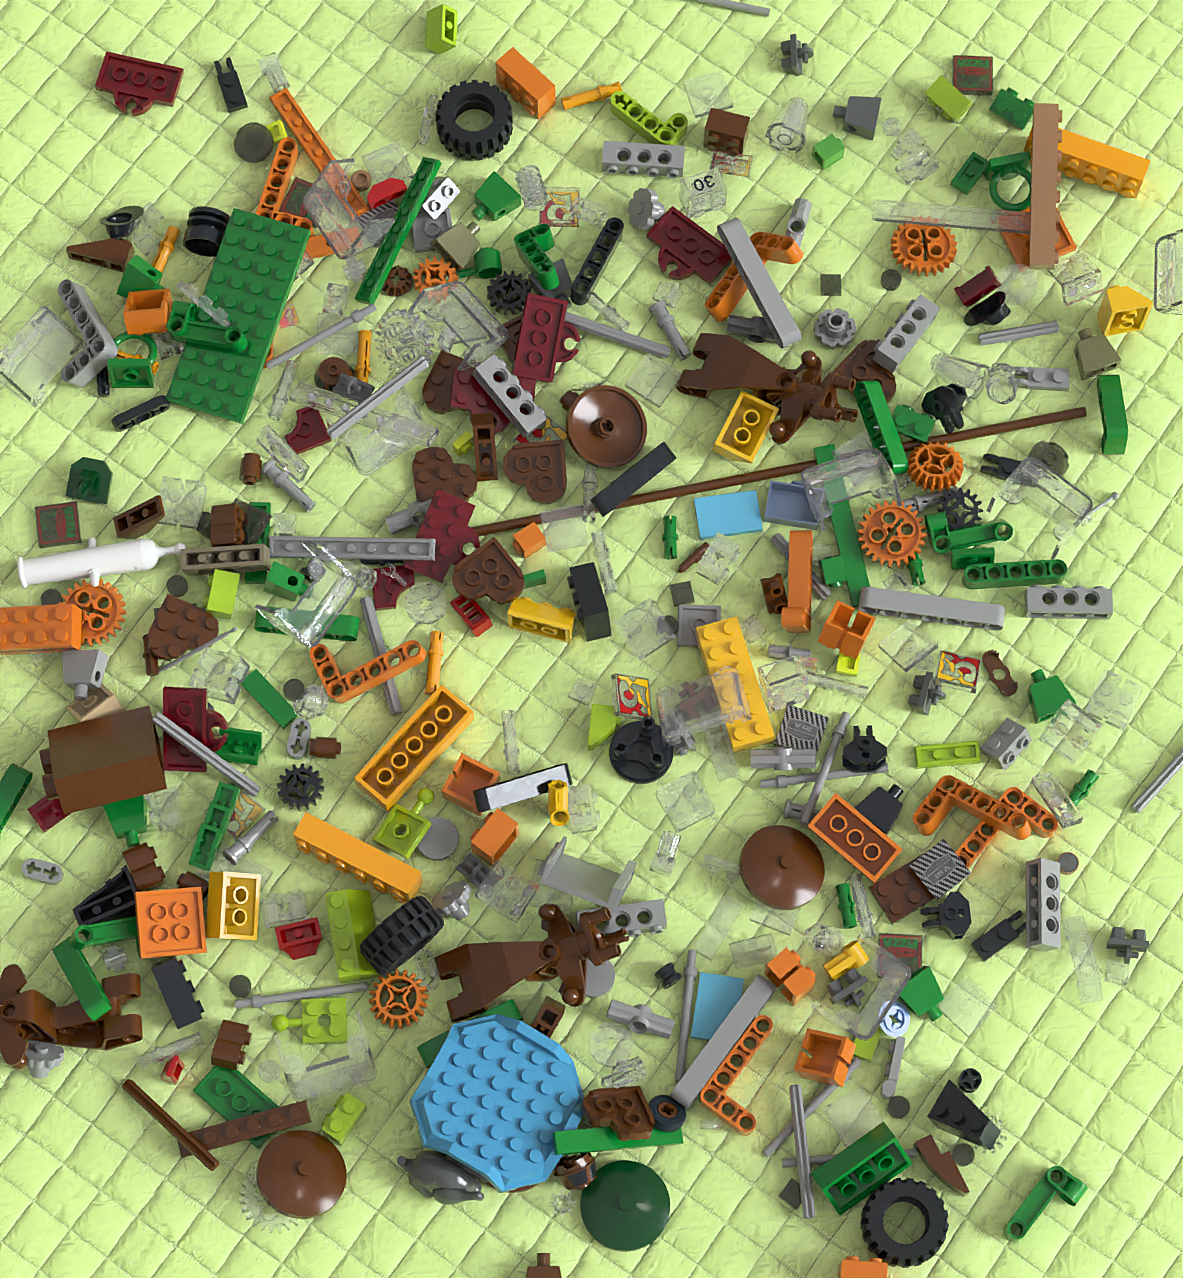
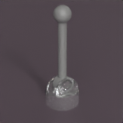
M1113 492L1109 498L1091 510L1087 508L1078 510L1074 514L1076 521L1085 527L1092 521L1093 513L1110 501L1117 500L1119 493Z

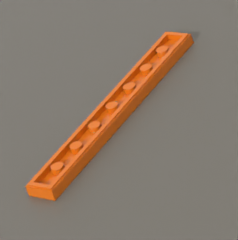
M284 88L270 96V102L351 220L354 221L357 217L369 211V207L288 89Z

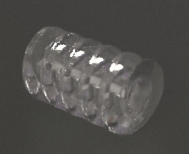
M528 165L521 168L516 174V182L518 183L525 208L530 211L544 208L547 205L546 199L548 194L538 166Z

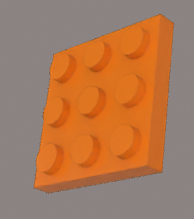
M1030 206L1019 212H1008L995 217L994 220L1020 272L1029 269ZM1060 216V222L1056 223L1055 230L1059 231V243H1055V251H1059V257L1076 251L1077 248Z
M201 887L134 893L140 959L207 953Z

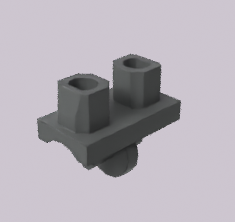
M791 34L790 40L781 42L783 55L791 54V58L781 60L782 69L784 72L794 71L797 76L803 75L802 63H808V59L813 57V49L809 48L807 43H802L801 46V41L797 40L796 34Z
M341 373L339 381L332 391L360 404L373 393L375 387L358 380L356 377Z
M926 671L925 675H915L913 686L915 689H921V694H911L908 704L910 707L920 710L923 715H928L931 705L937 706L938 700H945L946 694L941 691L942 685L937 684V679L933 677V672Z
M471 852L456 867V870L484 894L500 879L497 874Z
M1113 927L1110 938L1106 942V949H1116V957H1124V964H1129L1130 958L1138 959L1139 952L1146 953L1150 941H1146L1145 930L1133 929L1132 939H1125V928Z
M853 968L843 975L849 983L848 987L843 989L837 979L826 986L832 997L829 999L832 1004L848 995L849 998L844 1001L845 1006L848 1007L854 1004L858 1008L862 1005L860 998L865 996L863 990L855 993L854 990L866 983L868 979L865 975L861 977Z

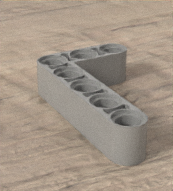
M65 279L58 286V294L87 346L64 366L61 371V378L75 387L82 388L108 365V359L116 357L118 349L85 289L77 283Z

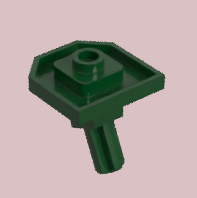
M82 457L71 465L66 496L77 498L78 500L83 499L108 504L113 472L103 460Z

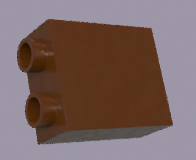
M150 706L48 730L49 748L39 750L45 773L42 775V781L48 801L59 798L65 815L167 789L160 741L155 724L152 723L153 716Z

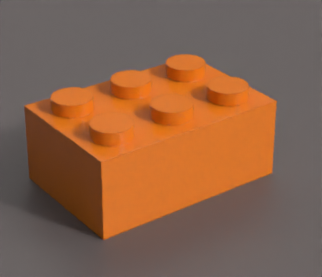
M514 47L495 62L497 85L502 90H507L516 103L520 102L529 115H534L539 120L556 105L555 85Z

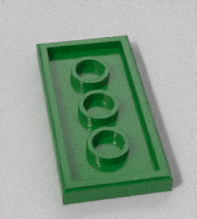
M214 1066L193 1089L202 1100L226 1121L279 1107L240 1071ZM273 1133L248 1141L259 1150Z

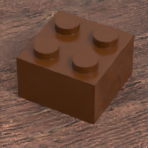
M711 107L704 130L703 147L713 152L720 151L733 157H742L748 138L750 117Z

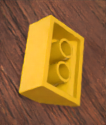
M1115 285L1106 289L1097 313L1102 334L1112 336L1143 330L1153 306L1152 300L1128 286L1120 287Z
M741 391L712 451L733 461L752 463L779 408Z
M520 597L513 600L507 613L508 627L570 643L576 623V613L569 608L562 607L559 609L547 602H541L540 604L532 602L530 598Z
M209 872L206 938L257 940L261 874Z

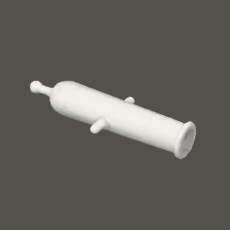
M91 537L88 539V548L29 559L18 557V575L23 589L32 584L89 577L91 585L97 587L99 585V576L149 570L157 564L160 557L170 554L181 555V549H186V546L183 543H178L171 547H158L154 541L149 539H136L97 546L96 539Z

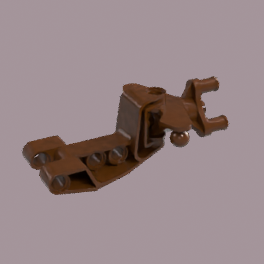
M700 333L692 354L699 359L705 360L701 369L683 370L676 385V389L679 392L703 399H708L713 390L737 388L753 390L755 397L779 408L777 416H780V419L769 426V432L776 444L786 443L810 416L815 420L821 421L825 419L837 423L840 420L854 423L856 421L854 418L858 417L856 409L842 407L837 400V388L853 391L856 383L855 379L839 376L835 372H829L821 382L822 362L815 352L807 350L802 353V364L796 369L798 374L795 375L730 335Z
M546 903L541 905L538 910V915L542 919L541 929L548 932V938L543 941L464 944L435 957L440 979L448 980L459 976L463 991L458 994V997L446 1002L451 1022L462 1021L488 1011L490 1003L523 979H526V981L548 982L560 976L563 982L558 992L561 994L563 1002L572 1007H579L585 999L588 959L598 967L607 960L622 956V951L618 944L629 941V936L625 937L628 934L626 929L621 928L609 934L602 933L595 925L612 918L609 908L603 907L592 912L586 911L581 913L578 930H576L558 905Z
M10 964L2 972L0 978V1052L4 1061L14 1069L20 1070L27 1065L28 1060L25 1053L29 1043L25 1040L107 1051L143 1039L142 1017L138 1014L122 1015V1005L141 996L140 975L127 973L102 979L101 987L113 1008L96 1021H93L87 1015L79 1000L66 1006L56 1007L55 1002L37 990H27L21 993L20 990L25 986L27 980L18 965Z

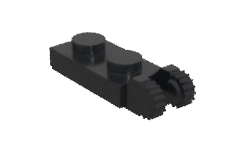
M228 57L226 58V64L230 72L222 74L219 61H214L227 110L230 113L247 108L248 105L237 72L234 70L231 58Z
M994 454L983 455L984 461L998 465V469L983 465L980 469L981 473L995 476L997 479L1037 487L1041 465L1002 456L999 457Z
M1021 910L1008 919H1004L971 943L972 948L983 962L1012 943L1026 930V922L1016 930L1011 925V923L1022 917L1023 913Z

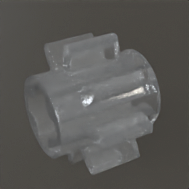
M355 256L345 259L346 265H343L342 269L346 279H352L354 283L362 281L363 275L367 274L362 259L357 260Z
M116 944L107 947L108 953L102 956L108 971L114 969L116 973L126 970L124 964L129 963L124 947L118 949Z
M561 1189L559 1195L551 1194L554 1202L548 1203V1206L554 1207L553 1216L559 1213L562 1219H564L565 1213L573 1214L570 1207L575 1206L576 1201H570L572 1197L571 1192L565 1195ZM558 1200H560V1201L567 1200V1201H566V1206H567V1207L565 1208V1207L562 1206V1207L559 1209V1208H558Z

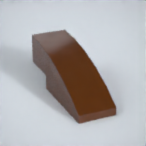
M931 1134L915 1141L913 1146L927 1168L954 1192L963 1197L968 1195L970 1191L950 1151L941 1154Z

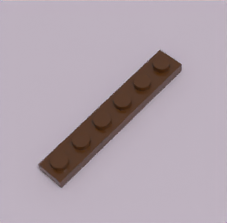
M303 1100L188 1133L207 1151L308 1124L312 1121L307 1101ZM178 1141L181 1158L192 1156L193 1154Z

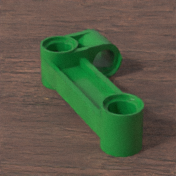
M177 300L173 302L166 327L176 342L185 341L226 348L234 352H242L246 349L248 341L239 327H224L195 322L198 313L197 304Z
M946 511L926 514L924 516L929 544L940 554L952 551V549L967 548L996 541H1007L1013 535L1012 526L1002 518L949 530ZM1002 525H1005V531L1001 534H998V528ZM944 538V543L941 546H936L937 540Z
M136 916L91 925H80L72 933L70 944L74 949L83 950L88 947L136 939L139 955ZM78 934H83L86 937V941H81L78 938Z
M1051 1167L1044 1173L1007 1224H1005L1003 1228L1004 1236L1010 1241L1020 1240L1026 1235L1056 1194L1067 1204L1075 1207L1088 1190V1187L1063 1167ZM1051 1172H1056L1059 1174V1183H1055L1051 1180ZM1012 1224L1020 1228L1019 1236L1011 1233L1010 1226Z

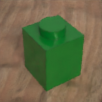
M841 555L818 559L822 582L825 585L829 584V588L841 586L842 581H847Z

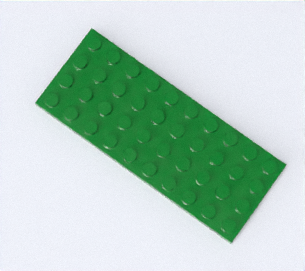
M236 208L233 209L199 303L195 322L224 327H239L245 335L248 345L244 351L234 352L231 349L185 342L166 395L169 403L243 425L311 234L309 229Z

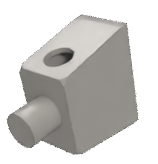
M101 650L62 652L63 682L75 690V699L86 700L88 689H99L101 687L109 658Z

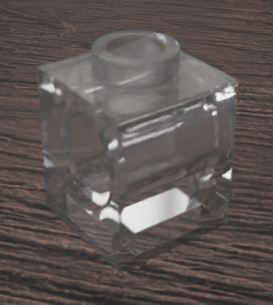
M335 283L328 284L323 298V313L343 316L348 304L349 286Z
M168 331L152 334L161 360L182 353L185 341H175L173 344L168 345L166 344L167 341L174 340Z

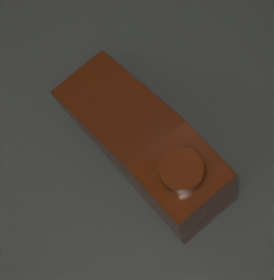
M114 238L71 245L66 248L69 259L123 273L127 263L133 258L135 253L133 244L130 241Z
M493 413L472 414L477 481L498 480Z
M157 495L113 517L117 538L137 539L149 533L165 516L161 495Z
M546 996L530 1027L550 1038L564 1015L566 1006Z

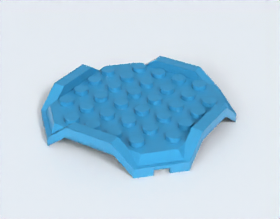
M495 1014L456 1023L451 1026L443 1045L409 1102L413 1116L417 1120L422 1147L449 1155L484 1176L499 1193H503L519 1187L543 1183L548 1179L562 1155L555 1156L552 1133L577 1129L583 1117L581 1105L584 1095L574 1062L559 1043L520 1020Z

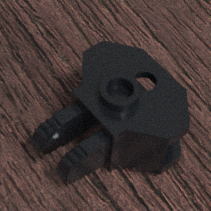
M954 383L948 386L942 385L927 392L921 406L924 413L935 416L936 420H940L945 432L950 434L954 431V427L961 429L964 426L961 411H964L962 406L967 393L964 387Z
M867 725V736H859V726H853V741L843 747L842 765L853 773H875L886 765L887 747L875 740L872 725ZM860 764H868V766L862 767Z
M959 891L950 892L943 904H938L937 907L920 909V914L924 916L937 914V920L923 922L922 928L944 930L953 940L962 939L972 923L969 901Z

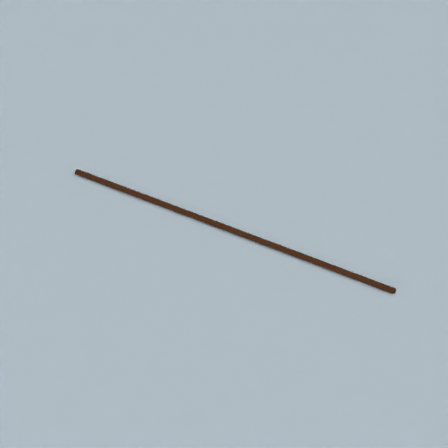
M1079 407L952 432L950 434L932 436L928 438L926 445L929 441L932 444H936L939 441L940 445H944L945 443L950 444L1087 416L1086 408ZM915 440L901 442L904 452L913 451L915 447H920L921 445L920 442ZM873 448L837 455L839 465L877 458ZM815 459L632 495L615 509L818 470ZM586 504L471 528L475 530L478 536L524 528L533 522L539 525L599 512L593 504Z

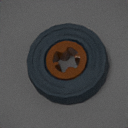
M659 1095L650 1100L648 1105L654 1116L655 1129L663 1132H674L683 1126L686 1118V1108L670 1097V1095Z

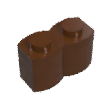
M236 503L212 506L210 538L213 547L241 545L242 541H244V531L241 525L245 515L243 509Z
M147 842L122 852L138 892L150 891L164 885L162 879L166 878L162 866L157 867L154 859L158 857L153 846L148 847Z
M223 1019L212 1051L211 1065L237 1071L239 1065L244 1064L246 1058L244 1049L245 1046H250L252 1040L249 1025Z

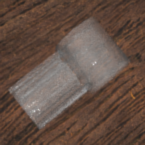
M276 52L257 59L259 69L262 75L266 76L274 93L290 87Z
M663 831L657 853H654L649 871L671 877L681 836L671 831Z

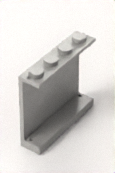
M564 836L560 842H556L554 849H551L550 854L547 855L545 862L540 867L539 875H542L540 883L615 910L632 881L637 862L629 860L622 873L619 874L564 854L563 851L567 837Z

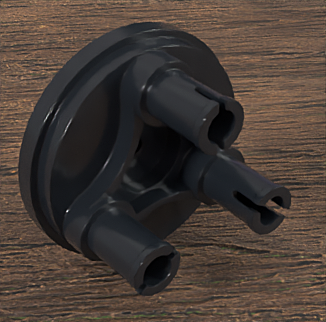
M645 716L641 721H634L622 726L614 734L610 742L609 758L615 772L628 782L648 784L657 781L667 773L672 764L674 751L671 739L664 729L655 724V720L652 717L649 719V716Z

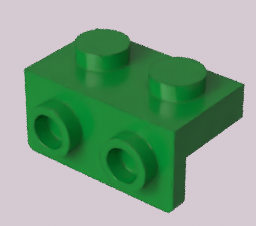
M1010 87L1007 90L1001 88L989 110L1024 130L1033 116L1035 102L1026 97L1022 100L1017 97L1019 93Z
M898 404L892 415L899 434L926 445L936 422L931 415L926 413L919 414L908 405L900 406Z
M231 727L226 730L219 728V735L227 733L228 738L221 749L215 751V754L228 762L258 765L262 750V732Z

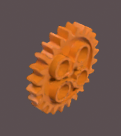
M920 216L919 221H916L911 217L910 223L904 220L903 226L898 225L897 231L894 230L890 243V251L893 252L892 258H897V265L903 263L902 270L909 268V274L917 271V276L919 277L921 272H924L925 276L928 277L929 272L936 276L937 270L943 273L944 268L949 269L950 263L954 262L957 252V242L954 241L955 235H950V228L944 229L945 223L938 225V219L931 222L930 217H928L926 221H923L922 216ZM921 232L924 233V245H923V243H921V242H922V233H921ZM924 249L926 250V253H925L926 261H924V257H923Z
M884 500L883 507L876 503V510L869 508L870 515L863 514L865 521H860L859 526L864 529L858 530V534L862 535V537L858 538V542L865 543L861 546V550L868 549L866 557L873 555V563L880 560L881 567L885 562H888L889 568L892 567V563H896V566L900 568L901 561L908 565V558L916 559L914 552L921 554V549L918 546H925V542L920 539L926 538L927 534L921 532L926 529V525H920L923 522V517L916 518L918 510L911 512L912 505L904 508V501L898 506L895 500L892 501V505H888V502ZM886 516H892L895 521L888 524L883 519ZM903 519V522L896 529V535H892L886 547L881 549V546L888 539V533L893 532L898 521ZM909 527L913 532L910 535H904L901 529ZM874 533H880L883 535V538L880 541H875L871 536ZM893 544H897L900 546L901 550L898 552H892L889 549V547Z
M84 579L82 580V586L74 583L75 590L68 588L67 590L70 594L68 596L62 595L65 602H59L58 604H74L83 609L81 645L84 646L88 642L90 647H93L94 641H96L100 646L102 643L101 639L109 642L108 636L110 634L116 637L115 629L122 630L119 622H125V619L121 617V615L127 614L126 610L122 609L126 606V603L120 601L123 596L121 593L117 594L118 589L116 587L111 588L110 582L104 585L102 579H99L97 587H93L91 582L87 584ZM84 597H89L88 602L81 604V600ZM109 601V605L106 608H101L103 602ZM103 621L100 628H94L97 622Z

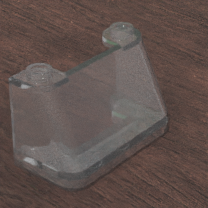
M43 306L0 351V382L35 408L38 403L41 404L47 397L46 385L87 344L54 312Z
M724 666L718 669L719 672L671 688L670 686L659 688L655 698L664 741L672 746L681 743V736L686 739L689 738L690 734L727 722L729 724L734 723L733 720L741 719V722L751 720L752 716L738 670L731 668V666Z

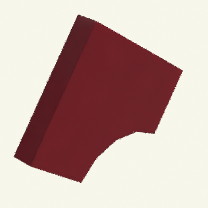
M315 403L296 411V426L291 433L285 436L293 457L332 441L331 437L327 434V428Z
M403 565L371 569L375 611L396 609L397 600L405 590L415 587L414 571L403 567Z

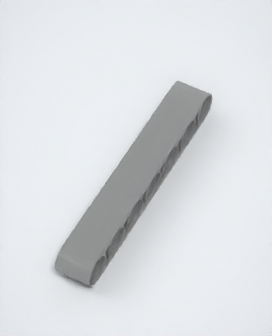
M735 217L717 226L718 234L779 347L783 349L800 341L801 333L740 220Z
M863 587L860 589L858 610L869 614L994 631L1003 629L1005 607L998 604L874 587Z
M760 974L757 975L675 1086L670 1097L689 1109L703 1087L768 1002L777 986Z

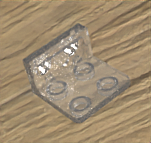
M497 860L475 893V897L503 917L517 923L540 886Z

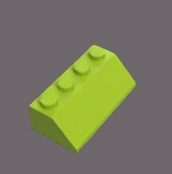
M344 889L325 893L340 983L383 976L377 973L360 952V944L376 928L370 891Z

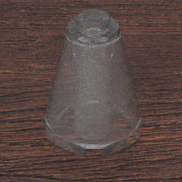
M791 98L767 129L765 136L770 140L769 144L780 152L789 153L796 150L795 153H797L805 145L808 104L803 98Z
M943 352L935 354L930 362V365H932L931 370L947 385L954 383L965 388L967 393L965 401L969 403L971 398L975 400L983 391L988 381L984 379L986 373L990 375V367L986 364Z

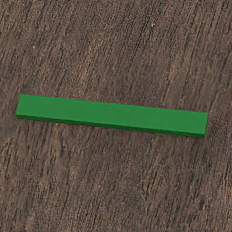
M427 157L422 158L354 298L357 302L368 305L375 303L442 163L439 160Z
M830 444L816 447L813 451L839 555L843 559L852 607H859L860 589L870 587L835 445Z

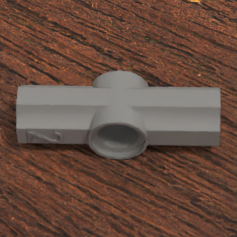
M804 198L795 199L785 236L792 237L799 247L801 246L812 208V203ZM798 227L800 231L795 232L791 228Z
M432 499L424 502L414 501L406 509L385 516L391 534L413 526L420 527Z
M774 747L773 749H751V769L774 768V770H792L793 768H816V748L793 749V747Z
M613 999L606 1018L629 1025V1029L634 1033L644 1034L649 1032L667 1039L670 1038L675 1024V1020L652 1013L651 1008L646 1005L638 1004L631 1006Z

